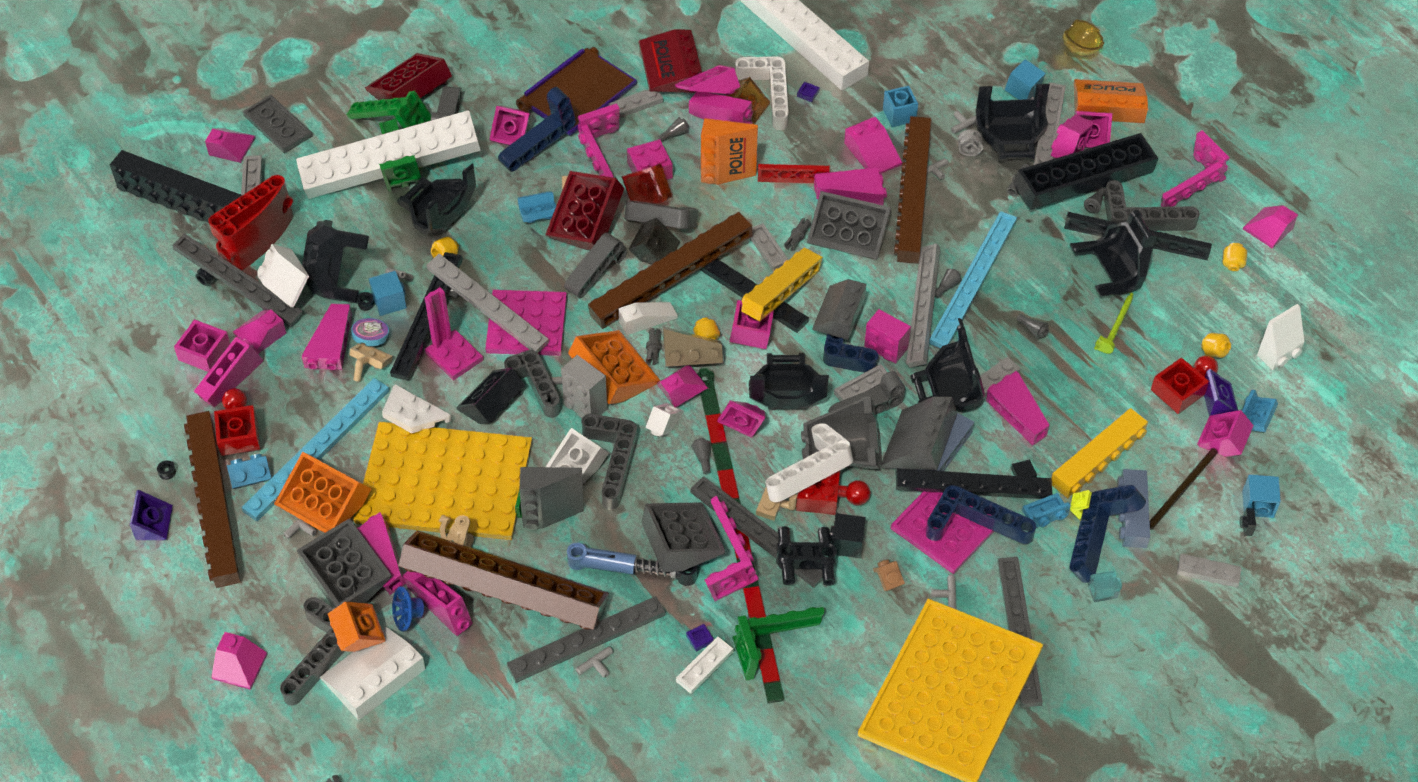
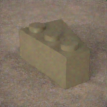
M663 326L666 367L723 363L721 341Z

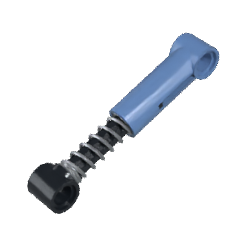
M573 543L567 548L568 565L574 570L591 568L633 575L635 571L636 573L641 571L643 574L648 572L650 575L655 573L657 576L662 574L664 577L669 575L671 578H676L684 586L693 585L697 580V565L684 571L662 572L658 560L637 559L635 554L587 548L582 543Z

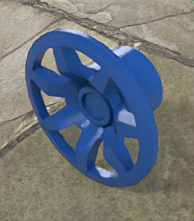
M401 586L394 592L392 614L398 630L404 632L409 629L412 619L423 616L424 605L421 598H411L408 590Z

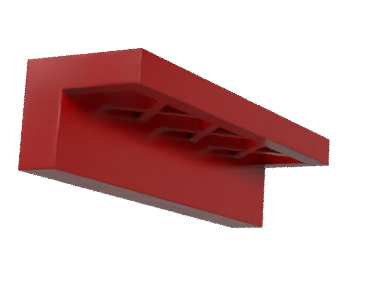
M758 164V182L814 183V174L829 173L830 166Z

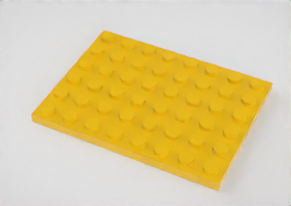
M379 422L363 484L372 489L363 506L355 513L354 523L364 524L371 516L380 512L391 528L440 533L441 523L439 519L442 515L450 518V523L445 529V533L448 534L455 519L458 516L464 515L470 520L467 533H471L475 537L512 540L517 519L515 505L520 487V467L528 466L532 437L436 427L422 429L411 434L394 423Z
M927 599L860 726L858 736L964 782H978L1040 656L1043 644Z

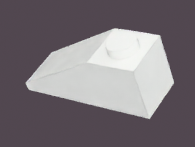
M671 302L633 303L618 309L619 323L626 336L678 318Z

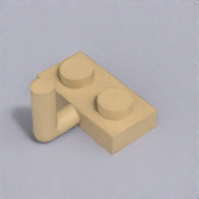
M362 342L361 344L358 343L350 349L349 354L357 359L353 380L361 381L363 365L366 363L375 368L383 369L392 362L393 356L374 347L365 346Z
M766 487L757 507L756 515L775 521L780 507L792 511L796 509L797 494L790 496L789 501L772 502L769 499Z

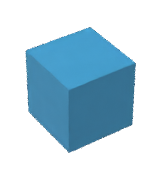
M1025 59L1010 73L1005 91L1018 100L1030 99L1034 96L1036 84H1042L1046 73Z
M909 86L884 92L883 111L891 127L910 123V116L917 117L918 102Z
M396 271L369 278L371 293L380 316L407 308L405 302L406 292L403 283L399 281Z
M1248 475L1242 490L1244 512L1246 508H1254L1255 517L1274 518L1281 502L1279 477Z

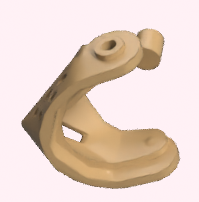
M442 515L439 519L441 523V538L449 541L453 540L455 543L471 548L474 537L471 533H467L470 526L469 518L464 515L458 516L446 537L445 529L450 523V518Z

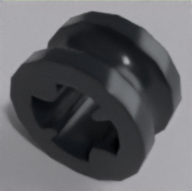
M363 292L357 296L358 307L361 310L368 311L374 307V298L371 293Z
M169 460L160 462L157 466L159 477L163 480L173 478L176 474L174 463Z

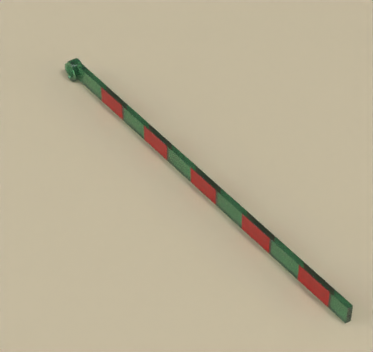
M702 368L697 375L705 383L707 389L700 392L720 488L741 504L723 424L717 422L721 414L714 387V373L707 368ZM737 528L734 529L736 534H741L744 539V550H749L751 553L748 537ZM734 550L736 562L738 563L740 559ZM757 580L742 588L749 618L766 617ZM770 634L755 636L756 648H759L761 652V660L758 663L767 704L784 701Z

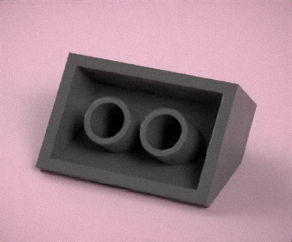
M847 279L830 285L812 330L849 340L865 299L866 284Z

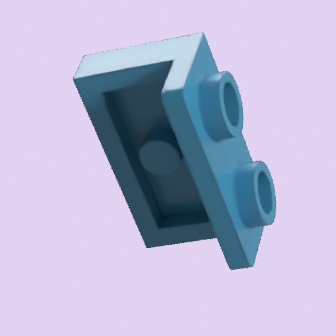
M552 191L523 196L517 199L523 222L532 223L538 219H551L556 208Z
M1251 390L1249 396L1245 399L1242 411L1254 425L1252 431L1266 432L1278 402L1277 399L1258 397L1256 390Z
M262 454L250 456V460L242 461V458L230 461L231 465H227L232 489L270 480L271 474L267 457H262Z
M1056 493L1024 505L1022 512L1036 523V528L1045 527L1050 522L1065 519L1069 515L1071 505L1069 502L1064 503L1059 494Z

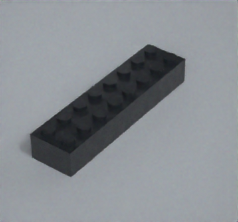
M1138 133L1019 169L1014 185L1030 210L1106 187L1107 183L1112 180L1123 182L1152 173L1159 158L1142 133Z
M121 150L110 163L112 174L119 190L129 192L136 197H142L152 203H158L168 209L179 211L181 214L189 215L197 220L208 223L209 218L213 214L242 196L236 192Z

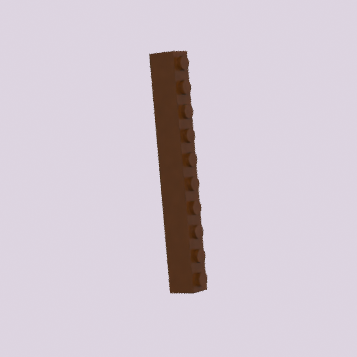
M910 116V123H906L905 133L908 136H905L904 146L907 149L903 150V159L906 162H902L901 171L905 175H901L900 186L904 187L900 189L899 199H902V202L898 204V213H901V216H897L896 225L900 227V230L896 229L895 240L899 242L898 244L895 243L894 254H897V262L919 264L931 118Z
M740 212L729 216L723 222L714 225L705 233L699 234L697 238L685 243L679 249L670 252L666 257L655 261L645 270H641L630 279L624 280L614 289L608 290L601 297L592 300L588 304L590 316L601 329H604L619 319V308L651 300L753 236L752 225Z
M210 411L187 415V424H184L186 435L190 437L186 441L188 450H192L189 460L191 467L194 466L195 468L194 471H191L194 483L197 482V487H194L197 499L200 498L197 508L199 515L202 514L203 517L199 521L201 530L205 531V536H202L204 547H208L205 558L207 565H211V569H208L210 582L214 581L216 588L238 584L241 581L213 420Z

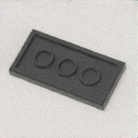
M272 95L242 111L243 116L284 154L313 137L312 132Z

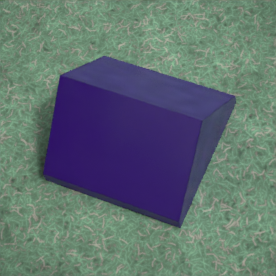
M1207 370L1205 378L1209 381L1204 398L1209 416L1238 411L1232 384L1213 370Z
M137 490L130 521V527L135 539L166 540L173 505L141 490Z

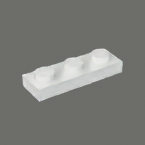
M717 637L676 677V682L692 694L733 653V648Z

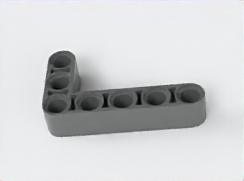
M1112 180L1106 185L1104 202L1108 221L1117 223L1127 222L1131 212L1139 210L1143 221L1153 231H1189L1195 229L1200 212L1195 207H1126L1122 184L1119 181Z
M586 414L581 420L583 436L588 439L615 443L601 491L603 507L613 510L619 506L637 442V425L631 420Z
M316 597L308 598L304 602V611L307 620L326 632V634L281 683L280 691L287 705L298 704L320 680V676L326 673L345 652L341 651L338 646L337 638L330 622H326L330 620L328 613L334 610V608Z

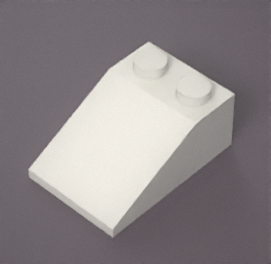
M272 244L270 249L267 250L265 260L257 273L265 287L293 308L309 277L292 249Z
M1298 304L1273 318L1268 323L1257 356L1272 370L1279 366L1283 367L1288 360L1295 359L1302 353L1304 334L1301 310Z
M571 428L546 467L582 468L584 484L600 468L609 452Z

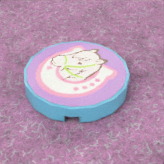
M363 318L352 325L351 336L359 344L362 342L365 343V346H378L386 342V339L389 337V328L385 322L379 319Z

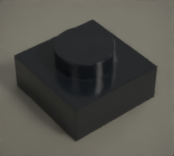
M1246 508L1244 515L1240 517V527L1243 528L1244 536H1252L1256 528L1254 508Z

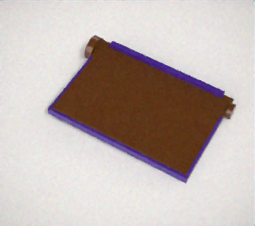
M596 47L579 50L525 91L524 95L516 100V105L519 110L527 113L532 110L546 119L551 115L547 94L552 88L558 87L571 100L576 120L573 128L566 132V134L571 136L578 130V116L609 106V103L614 102L635 86L637 80L599 56V51Z

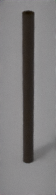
M1211 448L1149 521L1150 530L1155 528L1218 454L1216 449Z

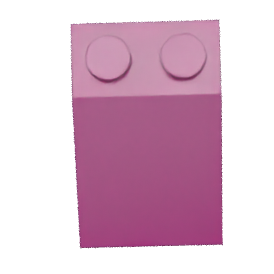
M718 65L675 84L676 88L689 91L722 93L725 95H730L735 92V89L740 88L735 69L723 65Z
M876 117L845 129L844 144L865 169L878 167L879 174H882L902 165V161L885 127Z

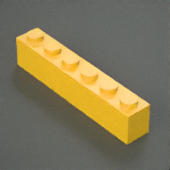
M805 247L796 252L791 259L786 260L780 268H776L769 277H765L762 283L756 285L751 292L743 296L741 311L761 321L819 272L823 257Z
M1132 408L1128 409L1052 473V486L1067 499L1073 493L1080 492L1085 483L1089 484L1092 482L1098 472L1102 473L1105 471L1112 460L1116 461L1125 449L1128 451L1137 439L1141 440L1146 435L1148 421Z

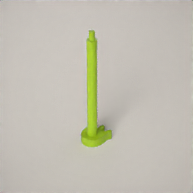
M1133 293L1127 296L1108 338L1100 335L1099 339H1097L1094 347L1095 350L1106 354L1113 352L1115 348L1113 340L1131 305Z

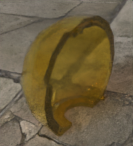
M1078 19L1072 23L1069 29H1066L1062 36L1065 47L1072 54L1080 57L1096 54L1105 43L1097 27L1087 21Z

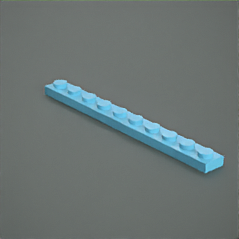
M1000 211L930 337V345L941 348L943 345L951 343L959 326L958 318L963 321L1011 233L1017 217Z
M373 378L241 507L242 511L258 522L274 506L301 453L305 452L320 460L389 392V387Z

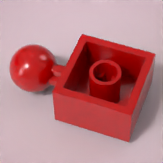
M1204 355L1195 361L1193 368L1181 357L1154 377L1151 391L1179 414L1205 395L1209 381L1205 378L1206 372L1211 369L1217 373L1218 363L1213 357Z
M231 388L227 390L222 397V404L225 410L214 411L216 440L220 455L225 456L260 450L258 422L254 406H246L247 396L241 389Z
M839 470L798 492L796 511L836 515L837 497H846L849 503L860 506L869 500L871 491L869 486L860 480L852 481L848 486L839 485Z

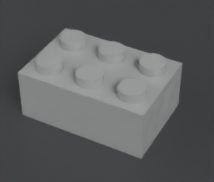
M576 355L561 368L563 402L567 408L576 411L581 418L586 414L602 415L608 410L606 376Z

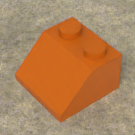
M344 602L328 613L330 625L334 630L337 644L341 651L355 652L386 641L372 604Z

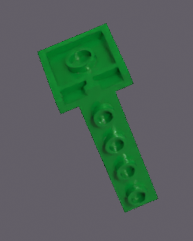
M410 91L404 98L355 102L346 114L350 119L394 115L403 129L431 121L430 112L415 91Z
M396 118L379 123L382 135L399 130ZM415 155L404 156L401 159L389 160L379 164L388 192L392 191V187L400 185L402 188L408 187V183L415 182L421 177Z
M810 607L802 611L793 610L785 614H770L767 617H752L748 620L746 615L738 616L739 625H735L734 629L737 635L733 636L732 639L745 680L754 679L755 673L758 671V662L761 660L760 649L756 648L755 636L820 625L825 612L824 608Z

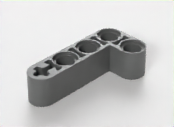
M443 87L437 112H432L431 121L459 112L462 88Z
M627 200L624 219L689 229L697 227L699 209L691 207L678 208Z
M604 233L568 277L564 288L578 298L584 297L612 261L621 263L624 260L627 250L623 242L609 233Z
M527 350L507 357L504 361V367H512L520 379L527 377L545 416L550 418L558 416L561 411L560 399L539 354L534 350Z
M895 371L887 372L882 376L880 386L837 402L829 408L828 412L871 395L876 414L897 407L903 402L905 386Z

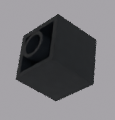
M836 513L834 526L831 525L830 540L836 547L838 556L861 558L866 517Z

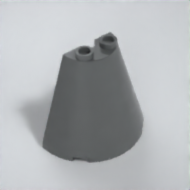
M871 395L803 423L804 431H801V439L803 443L806 442L805 448H802L803 459L819 451L814 444L812 427L823 423L830 426L849 441L853 455V462L849 466L880 469L882 463L881 439Z

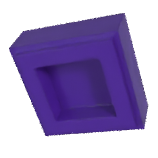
M804 82L797 92V97L813 102L820 91V87Z
M705 624L686 632V637L695 651L709 646L714 641Z

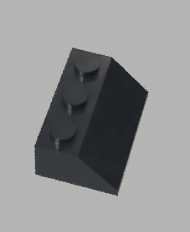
M512 367L493 370L456 409L478 424H490L497 418L496 415L509 406L508 402L512 398L520 395L521 389L525 384Z

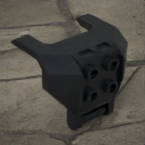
M1036 84L1034 96L1030 99L993 101L991 99L993 87H979L976 104L977 131L982 134V137L998 153L999 161L1009 158L1035 159L1034 147L1048 126L1046 102L1050 84Z
M473 163L462 171L463 180L460 178L436 179L430 182L420 177L415 186L404 196H400L397 199L398 204L410 212L415 229L424 234L444 232L467 209V205L476 188ZM421 189H423L412 201L410 200V199H411L412 197H414Z
M1134 210L1129 215L1127 222L1108 225L1104 235L1098 240L1070 243L1069 245L1075 255L1094 254L1099 259L1112 281L1111 283L1095 286L1100 297L1128 294L1142 287L1152 264V246L1156 236L1153 232H1150L1143 221L1141 212Z
M330 220L318 221L316 226L307 233L302 266L309 275L306 284L312 293L323 298L357 304L359 290L339 287L337 285L344 247L348 246L365 250L368 246L369 236L337 230L332 227L333 221Z
M958 318V341L943 345L930 360L925 370L915 372L910 376L912 383L915 384L919 398L918 403L931 397H952L956 410L964 411L978 407L983 400L985 393L982 380L972 356L962 319ZM929 381L933 396L926 397L922 382Z
M767 353V364L763 365L754 376H750L749 398L768 407V409H807L808 406L827 397L829 375H820L810 365L805 364V353H799V355H772V353ZM780 362H799V364H773V363H780Z

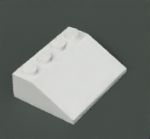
M387 627L382 630L385 642L352 652L320 676V679L358 720L362 719L425 670L423 657L410 643Z

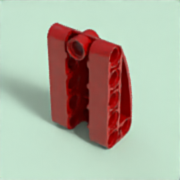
M271 176L209 218L211 232L219 240L216 243L218 256L241 271L267 252L271 245L275 244L293 219L291 208L293 199L288 195L283 176Z

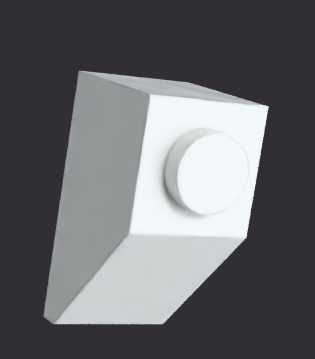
M669 403L654 406L646 428L651 430V433L655 436L661 437L669 434L683 415L684 410L677 407L674 408Z

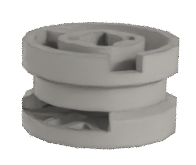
M965 130L959 134L958 149L962 155L975 156L982 152V134L979 131Z

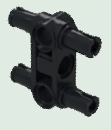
M787 526L778 528L779 543L776 547V563L782 569L784 585L795 583L794 569L822 570L823 584L826 586L835 584L834 568L836 567L837 549L831 543L828 527H820L818 529L819 542H791L790 528Z

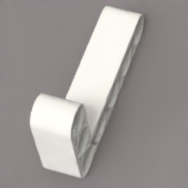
M781 57L738 58L735 62V72L739 80L770 81L772 126L776 130L786 129L788 126V99L784 59Z
M821 423L813 426V440L815 447L819 451L766 479L765 483L770 501H783L852 464L853 455L849 441L827 424Z

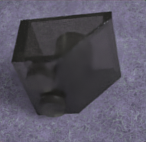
M657 218L642 223L629 250L640 261L652 265L655 261L666 257L670 252H674L680 241Z

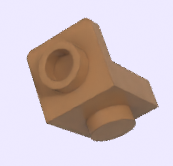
M889 559L878 562V567L873 568V571L878 573L884 591L905 584L897 561L889 562Z

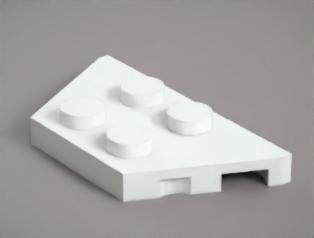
M396 384L393 386L382 411L383 418L411 434L422 429L435 427V423L444 420L445 423L451 421L450 414Z

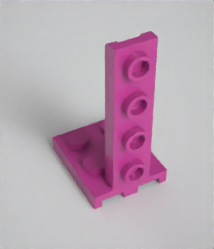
M617 103L578 116V138L580 143L585 145L588 158L592 159L594 170L598 171L600 176L613 178L614 176L594 138L619 130L620 108Z
M1203 130L1196 134L1193 155L1205 167V170L1165 192L1162 195L1163 202L1161 207H1174L1179 201L1189 198L1198 190H1203L1208 184L1216 181L1222 182L1226 179L1224 172L1228 169L1226 161L1230 157Z
M439 287L425 297L432 344L425 348V353L454 381L482 362L483 356L455 329L451 331L445 292Z
M715 496L711 499V504L740 559V562L732 563L726 569L714 572L704 579L714 601H717L759 579L751 563L754 559L750 551H745L743 548L745 542L742 535L736 534L734 529L737 526L733 518L728 519L726 515L729 511L725 502H720L718 497Z

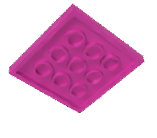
M492 291L494 297L549 339V343L538 352L539 355L561 356L567 292ZM489 318L485 347L486 353L518 354L529 350Z
M923 491L891 524L890 529L954 575L995 531L956 514L941 540L932 541L926 536L927 521L943 493Z

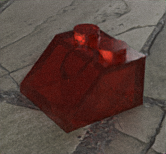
M661 163L622 176L629 200L657 204L673 197Z

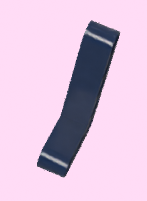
M558 87L552 88L547 94L551 115L500 152L498 160L510 172L520 168L575 125L576 120L571 100Z
M827 334L823 354V362L827 366L863 373L877 366L878 353L876 350L844 344L845 339Z
M952 485L948 486L928 518L926 527L928 539L932 541L941 540L957 514L1019 543L1029 544L1033 541L1036 523L1028 517Z
M1134 485L1092 492L1089 508L1083 509L1070 562V570L1081 582L1088 583L1096 575L1109 516L1138 511L1145 506V497Z

